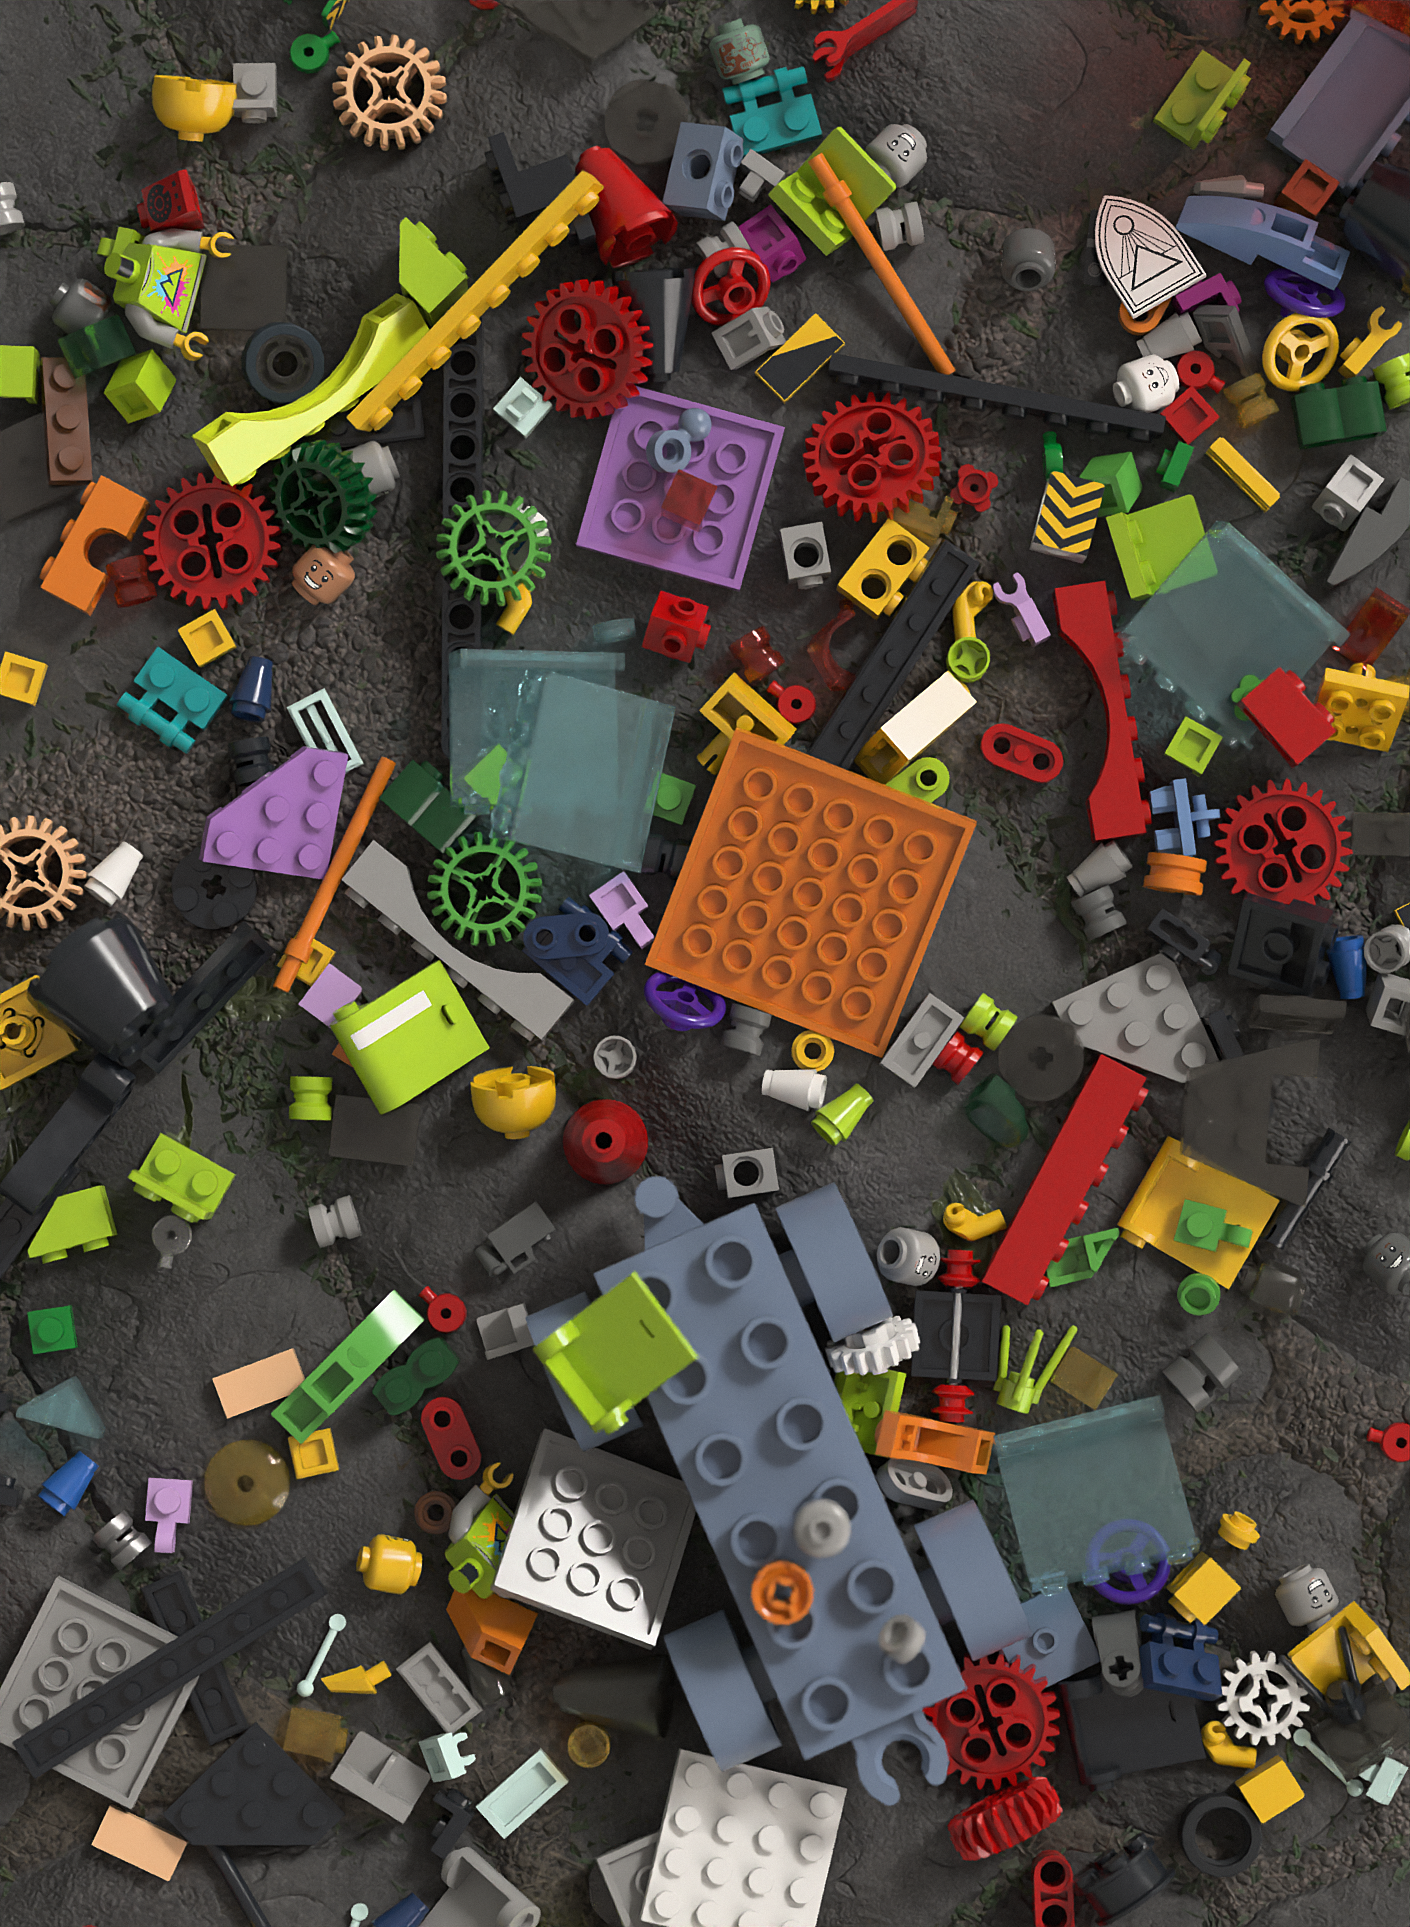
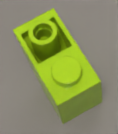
M96 1186L57 1197L28 1248L29 1258L41 1256L42 1262L45 1264L67 1258L66 1249L82 1245L84 1252L109 1246L107 1238L118 1234L105 1186Z

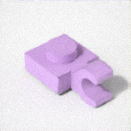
M1017 572L1012 576L1017 586L1015 593H1004L999 583L994 584L992 588L994 596L999 602L1011 605L1014 608L1016 617L1012 618L1011 621L1021 641L1029 639L1032 647H1035L1047 641L1051 634L1035 603L1026 591L1024 578Z
M624 871L589 895L613 931L625 925L641 949L654 941L655 937L639 916L640 913L649 907Z
M148 1478L145 1521H158L155 1552H175L177 1523H190L193 1480Z

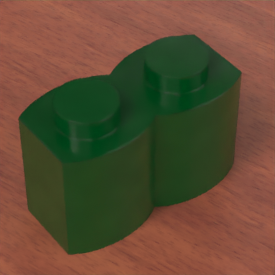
M1356 376L1342 380V387L1325 389L1324 383H1314L1300 387V394L1294 395L1291 399L1299 450L1383 436L1387 429L1378 381L1367 382L1366 376Z
M412 759L379 799L439 852L445 855L446 848L452 847L477 818V815L471 811L476 803L459 788H456L453 793L449 792L439 783L444 776L428 761L424 760L421 765H418Z
M443 1337L433 1338L415 1349L406 1364L399 1365L385 1373L376 1383L372 1393L391 1416L401 1414L414 1406L423 1397L427 1388L434 1387L450 1377L458 1367L461 1359Z

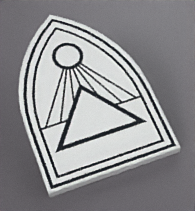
M1104 195L1095 227L1097 256L1107 280L1133 319L1206 278V273L1179 232L1164 216L1154 209L1131 199Z

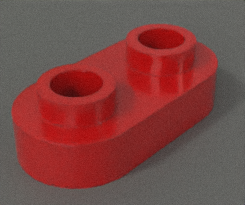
M1004 723L993 725L984 733L981 739V753L989 764L1035 783L1050 782L1056 778L1062 769L1063 755L1057 745L1012 725ZM997 739H1005L1009 743V751L1007 753L1000 754L995 751L994 742ZM1036 755H1044L1048 759L1049 764L1046 769L1038 770L1034 767L1033 758Z
M437 1397L431 1400L422 1411L421 1423L443 1473L450 1478L457 1480L469 1478L478 1470L482 1456L461 1405L452 1398ZM438 1411H446L450 1415L451 1421L448 1426L440 1427L435 1423L434 1417ZM462 1450L466 1453L468 1459L465 1465L456 1466L452 1462L451 1456L454 1451Z

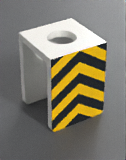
M1056 471L1052 472L1049 482L1046 484L1029 550L1083 564L1088 554L1105 486L1102 483Z

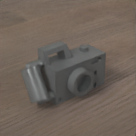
M536 1201L487 1235L489 1240L476 1249L475 1255L490 1277H496L508 1268L515 1274L535 1260L532 1246L540 1240L544 1242L551 1238L549 1234L556 1230V1228ZM493 1247L497 1249L501 1257L504 1259L503 1262H500V1260L492 1250ZM525 1252L529 1259L515 1268L511 1261Z

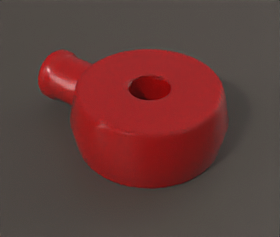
M1194 350L1184 353L1178 358L1175 370L1179 383L1187 389L1193 386L1196 390L1208 386L1217 394L1221 391L1225 381L1214 376V363L1206 353ZM1192 366L1197 367L1199 369V373H1192L1190 368Z
M773 680L766 690L777 698V711L792 725L808 722L816 711L814 694L802 685H791L784 688L777 681ZM797 700L801 703V707L794 709L791 703Z
M426 1286L420 1292L419 1297L428 1304L426 1317L434 1330L449 1334L456 1332L463 1326L467 1310L464 1302L458 1296L450 1293L436 1295L429 1286ZM444 1308H448L451 1311L450 1318L442 1316Z
M1396 1422L1387 1426L1384 1431L1372 1427L1369 1428L1366 1440L1379 1443L1383 1454L1389 1460L1397 1463L1410 1460V1424ZM1398 1438L1404 1439L1402 1447H1397L1396 1445Z

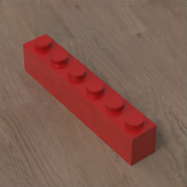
M1099 1054L1096 1057L980 1279L981 1282L1027 1306L1031 1298L1039 1301L1050 1280L1043 1276L1051 1260L1057 1264L1059 1263L1069 1244V1240L1063 1238L1071 1223L1078 1226L1089 1206V1203L1083 1199L1090 1185L1098 1188L1108 1170L1109 1165L1103 1161L1110 1147L1118 1150L1127 1134L1129 1127L1123 1125L1124 1120L1130 1109L1138 1112L1149 1091L1142 1087L1146 1080L1145 1076L1103 1054Z

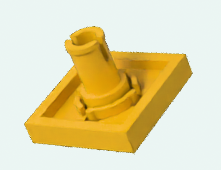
M1363 663L1352 665L1348 672L1326 668L1313 705L1320 702L1335 720L1331 725L1336 732L1327 740L1389 752L1409 699L1410 686L1375 678L1376 671L1369 664L1366 666L1365 676L1362 675Z
M38 975L0 994V1046L3 1045V1042L6 1044L4 1049H0V1090L2 1091L78 1051L70 1034L43 1017L28 1001V985L30 980L34 978L40 980ZM9 1008H13L16 1012V1016L10 1017L12 1015V1011L6 1010ZM36 1017H42L44 1019L45 1025L43 1027H41V1020L36 1019L35 1024L37 1028H35L33 1021ZM31 1045V1047L26 1050V1054L31 1055L34 1050H36V1054L33 1057L28 1058L26 1057L24 1051L25 1048H28Z

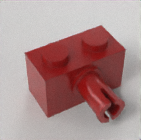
M1278 667L1236 705L1293 769L1336 732L1331 725L1335 720L1320 702L1313 705L1303 694L1306 686L1292 670L1289 669L1285 673L1281 667Z

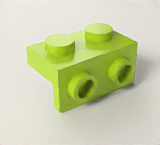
M887 1369L888 1371L877 1375H873L871 1372H867L864 1375H860V1373L845 1375L844 1370L837 1372L834 1386L861 1448L865 1453L877 1455L875 1454L877 1448L875 1443L877 1425L883 1419L884 1411L898 1412L906 1373Z

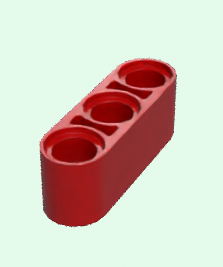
M1050 1849L1041 1851L1035 1856L1031 1866L1033 1927H1075L1073 1873L1071 1866L1062 1853ZM1051 1861L1060 1863L1063 1866V1874L1057 1881L1046 1882L1041 1879L1040 1872L1043 1865ZM1050 1905H1059L1065 1910L1063 1920L1056 1925H1047L1042 1921V1913Z

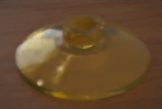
M239 1440L226 1445L211 1459L205 1474V1492L210 1505L222 1518L238 1525H256L272 1518L285 1504L290 1490V1474L282 1456L268 1444L256 1440ZM247 1475L253 1479L254 1486L251 1491L245 1492L239 1488L238 1480L241 1476Z

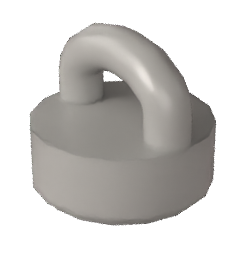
M905 1614L896 1615L884 1624L880 1632V1648L896 1662L906 1663L912 1660L922 1648L926 1636L925 1630L911 1616Z

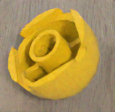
M155 75L152 84L153 109L157 118L164 126L178 131V139L202 142L204 134L218 132L229 123L234 114L232 109L234 99H237L236 83L212 79H190L191 77Z
M527 1066V1074H511L513 1067H503L489 1070L473 1077L474 1083L470 1082L475 1114L481 1123L493 1131L505 1133V1138H526L530 1136V1130L540 1127L551 1117L556 1098L553 1071L542 1067Z

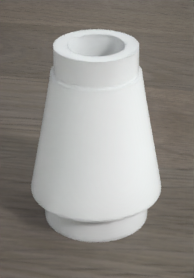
M122 842L118 848L87 874L89 880L84 885V888L96 899L111 907L116 900H122L143 855L130 844Z
M816 1069L766 1070L762 1083V1095H768L806 1111H810L811 1108L820 1109L825 1097L827 1077L826 1075L817 1074Z

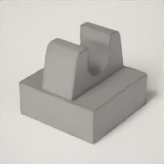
M750 149L741 162V171L747 177L739 188L741 190L739 194L754 203L764 188L771 192L779 182L785 179V172Z

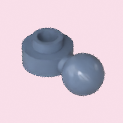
M690 408L679 417L678 430H661L654 433L646 446V456L651 467L661 473H675L683 470L691 458L690 441H701L711 431L712 423L709 415L700 408ZM663 445L667 448L666 458L662 455Z

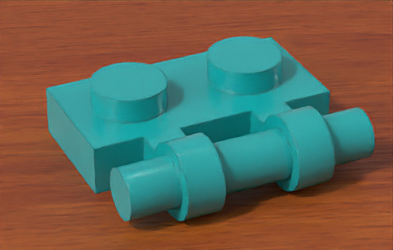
M786 67L774 70L773 75L755 80L749 79L737 85L722 88L726 105L739 101L743 103L745 112L730 116L733 132L744 139L742 145L743 159L750 149L760 155L822 138V131L812 95L808 94L795 98L793 94V86L808 83L804 67L787 70ZM775 91L779 92L781 102L758 108L755 97Z
M157 647L134 679V682L147 692L140 700L125 692L119 699L117 706L129 714L128 719L138 726L144 724L161 736L159 741L169 748L174 745L187 754L196 742L195 739L183 732L190 721L205 731L229 696L160 647ZM159 700L178 712L171 722L152 710Z

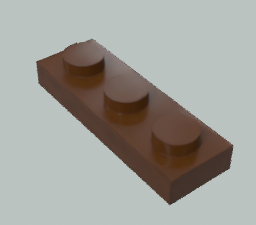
M42 358L39 365L48 485H89L93 478L84 358Z

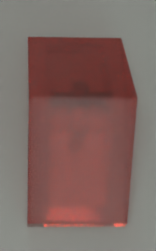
M1374 588L1366 596L1333 646V649L1356 664L1363 663L1362 668L1366 670L1367 664L1372 666L1408 618L1410 609L1379 588Z

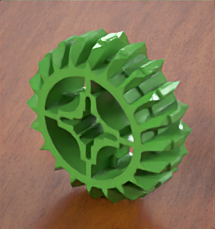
M486 490L482 494L484 504L477 506L475 498L469 495L466 497L470 507L469 511L465 513L461 506L457 504L452 507L454 514L459 518L457 523L449 518L443 519L442 525L452 531L451 535H437V542L449 546V549L437 551L436 557L441 561L451 560V563L441 568V573L444 577L457 573L450 586L456 591L466 583L468 585L464 592L466 600L470 601L478 590L481 592L480 604L482 606L488 605L490 594H496L498 606H504V592L511 591L513 599L518 602L522 599L517 588L518 586L523 584L530 592L536 589L534 583L529 579L531 574L537 578L544 579L546 572L537 566L536 563H549L551 555L539 551V548L550 546L552 542L549 536L537 537L536 534L544 531L547 528L545 520L531 524L530 521L537 514V509L534 506L521 513L520 510L524 503V499L521 496H517L512 505L508 506V494L506 491H500L498 503H492L490 491ZM499 515L508 517L517 522L522 528L516 531L512 529L506 532H498L492 528L486 516ZM474 522L480 534L479 541L476 546L468 550V554L459 557L461 537L465 530ZM484 530L488 531L491 539H496L497 544L500 540L505 543L500 548L503 567L500 566L497 558H492L491 553L488 557L482 553L488 549ZM529 539L527 560L523 567L514 575L508 563L511 551L520 546V543ZM491 565L497 570L502 581H483L472 576L466 569L471 566Z
M475 832V846L469 847L465 837L461 836L458 838V843L463 849L461 852L456 854L452 847L446 848L445 853L451 858L448 864L440 859H435L434 866L444 872L442 877L429 875L428 881L432 884L440 885V891H431L427 895L429 900H442L443 904L432 909V913L435 917L441 916L446 912L448 913L449 917L441 924L445 931L450 929L455 923L459 925L455 932V939L461 941L468 930L472 932L470 939L472 946H478L480 934H487V943L490 947L496 945L494 933L501 931L503 939L506 942H510L512 936L507 929L514 924L519 932L523 933L526 927L518 920L522 914L529 919H535L536 913L526 908L528 902L541 903L542 897L537 894H530V888L542 886V880L540 878L528 879L527 874L536 871L538 866L536 862L528 863L525 866L521 864V861L529 854L526 848L519 850L515 855L510 853L515 846L514 839L508 838L504 847L501 848L498 847V833L493 832L490 836V844L486 845L483 844L482 833ZM478 855L496 856L489 867L480 874H472L459 868L463 862ZM507 862L514 867L520 880V896L518 900L504 892L500 887V878ZM494 873L491 886L499 896L505 899L501 900L495 896L488 899L486 896V900H480L474 909L478 901L479 892L466 879L468 878L474 882L481 879L484 883V878L490 879ZM452 879L468 888L470 892V900L463 916L457 913L451 901L450 885ZM496 904L512 911L508 916L495 923H474L477 916L488 905Z

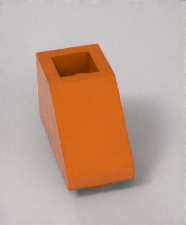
M472 1588L466 1593L454 1590L446 1608L470 1657L510 1675L538 1613L518 1603L502 1598L497 1594H493L486 1599L480 1598Z

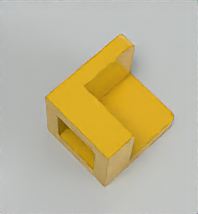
M1279 1755L1274 1756L1235 1781L1236 1786L1262 1824L1304 1797L1302 1789Z

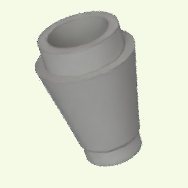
M1188 311L1179 316L1175 312L1142 339L1136 341L1143 357L1155 354L1162 359L1194 351L1193 346L1202 342Z
M1111 840L1106 845L1101 842L1073 873L1067 876V879L1077 894L1083 897L1125 878V872L1133 866L1118 844Z

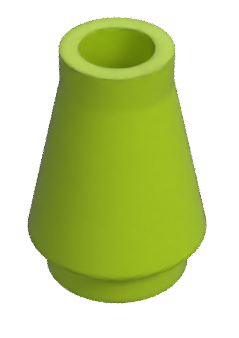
M856 1083L848 1091L815 1111L816 1117L811 1121V1125L826 1142L836 1146L840 1141L846 1142L862 1115L874 1100L862 1086Z

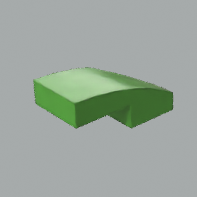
M1118 1227L1067 1239L1069 1244L1059 1263L1057 1264L1051 1260L1046 1270L1047 1278L1050 1279L1048 1282L1049 1287L1091 1278L1098 1271L1103 1259L1119 1236Z

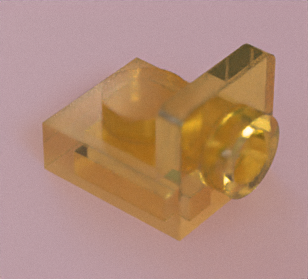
M948 496L944 499L937 519L929 516L931 512L929 508L909 501L910 512L905 513L899 507H896L894 509L893 521L909 533L936 543L940 533L949 535L958 512L950 509L954 499Z
M293 1706L283 1750L324 1758L323 1761L332 1763L336 1753L344 1754L349 1729L341 1727L343 1716Z

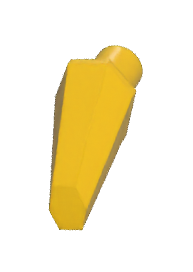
M382 1661L367 1671L360 1665L357 1668L321 1678V1680L331 1692L376 1694L377 1691L374 1686L389 1678L392 1674L385 1661Z

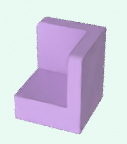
M329 963L300 1001L299 1005L330 1027L329 1024L335 1020L332 1013L345 1004L355 1001L361 994L362 987Z

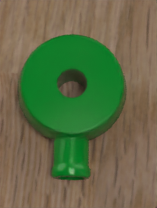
M331 31L323 38L315 34H303L297 37L290 47L289 56L291 63L297 70L303 73L313 74L319 72L328 62L329 48L340 43L338 36L334 31ZM307 51L314 52L311 57L305 56Z
M1053 431L1045 432L1042 436L1044 440L1042 466L1045 482H1049L1052 472L1063 473L1061 444L1057 443V435Z

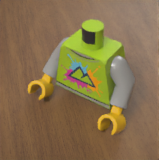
M168 228L147 235L142 244L129 243L125 248L124 255L117 252L109 255L105 262L104 271L106 276L117 280L113 293L114 301L125 309V316L140 337L173 349L174 346L179 347L182 355L187 360L195 361L203 356L190 349L189 341L194 340L206 345L209 342L206 335L201 332H192L186 337L179 333H187L207 255L201 254V249L209 250L210 254L216 258H226L231 253L218 252L215 248V242L219 237L234 239L232 235L226 232H219L211 237H204L203 233L199 231Z
M500 1462L489 1465L483 1472L484 1482L480 1487L475 1485L453 1509L449 1529V1538L452 1543L445 1551L446 1559L455 1568L449 1574L451 1586L460 1593H466L472 1588L483 1599L495 1593L502 1598H511L490 1590L514 1517V1513L497 1494L492 1498L489 1497L494 1489L507 1487L513 1480L512 1473H509L500 1484L493 1480V1471L501 1464Z

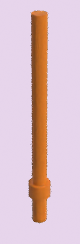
M823 153L809 160L810 167L825 189L822 194L829 206H835L937 373L950 375L956 371L849 196L852 195V192L844 179L839 181Z
M381 756L295 939L290 938L283 953L287 957L273 987L288 993L302 963L307 964L314 949L311 947L313 939L380 800L379 797L382 795L396 766L394 761Z

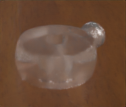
M164 1216L153 1226L152 1242L156 1249L161 1252L158 1263L159 1267L171 1269L174 1255L185 1251L191 1243L192 1231L190 1225L180 1216ZM170 1230L176 1233L174 1240H170L167 1236Z

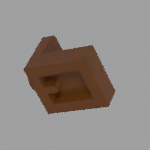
M1305 158L1281 191L1273 206L1297 213L1314 221L1340 182Z

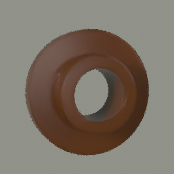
M428 1492L416 1503L414 1511L415 1520L419 1527L427 1533H444L450 1529L451 1515L456 1507V1503L451 1496L444 1492ZM438 1504L443 1507L444 1516L442 1519L433 1520L429 1517L428 1509L431 1505Z

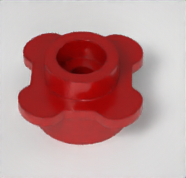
M971 464L961 466L958 470L960 478L957 487L953 488L950 492L951 500L958 505L962 503L971 505L977 512L988 510L991 505L989 500L991 491L998 485L996 474L974 469ZM976 484L978 491L972 492L970 486Z

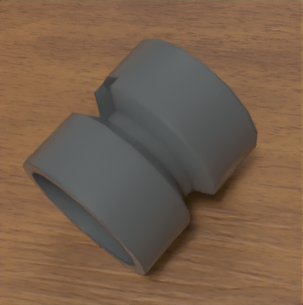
M1208 1333L1189 1347L1190 1356L1188 1358L1179 1356L1161 1371L1173 1388L1197 1414L1216 1399L1215 1390L1217 1388L1226 1390L1243 1376L1242 1371Z

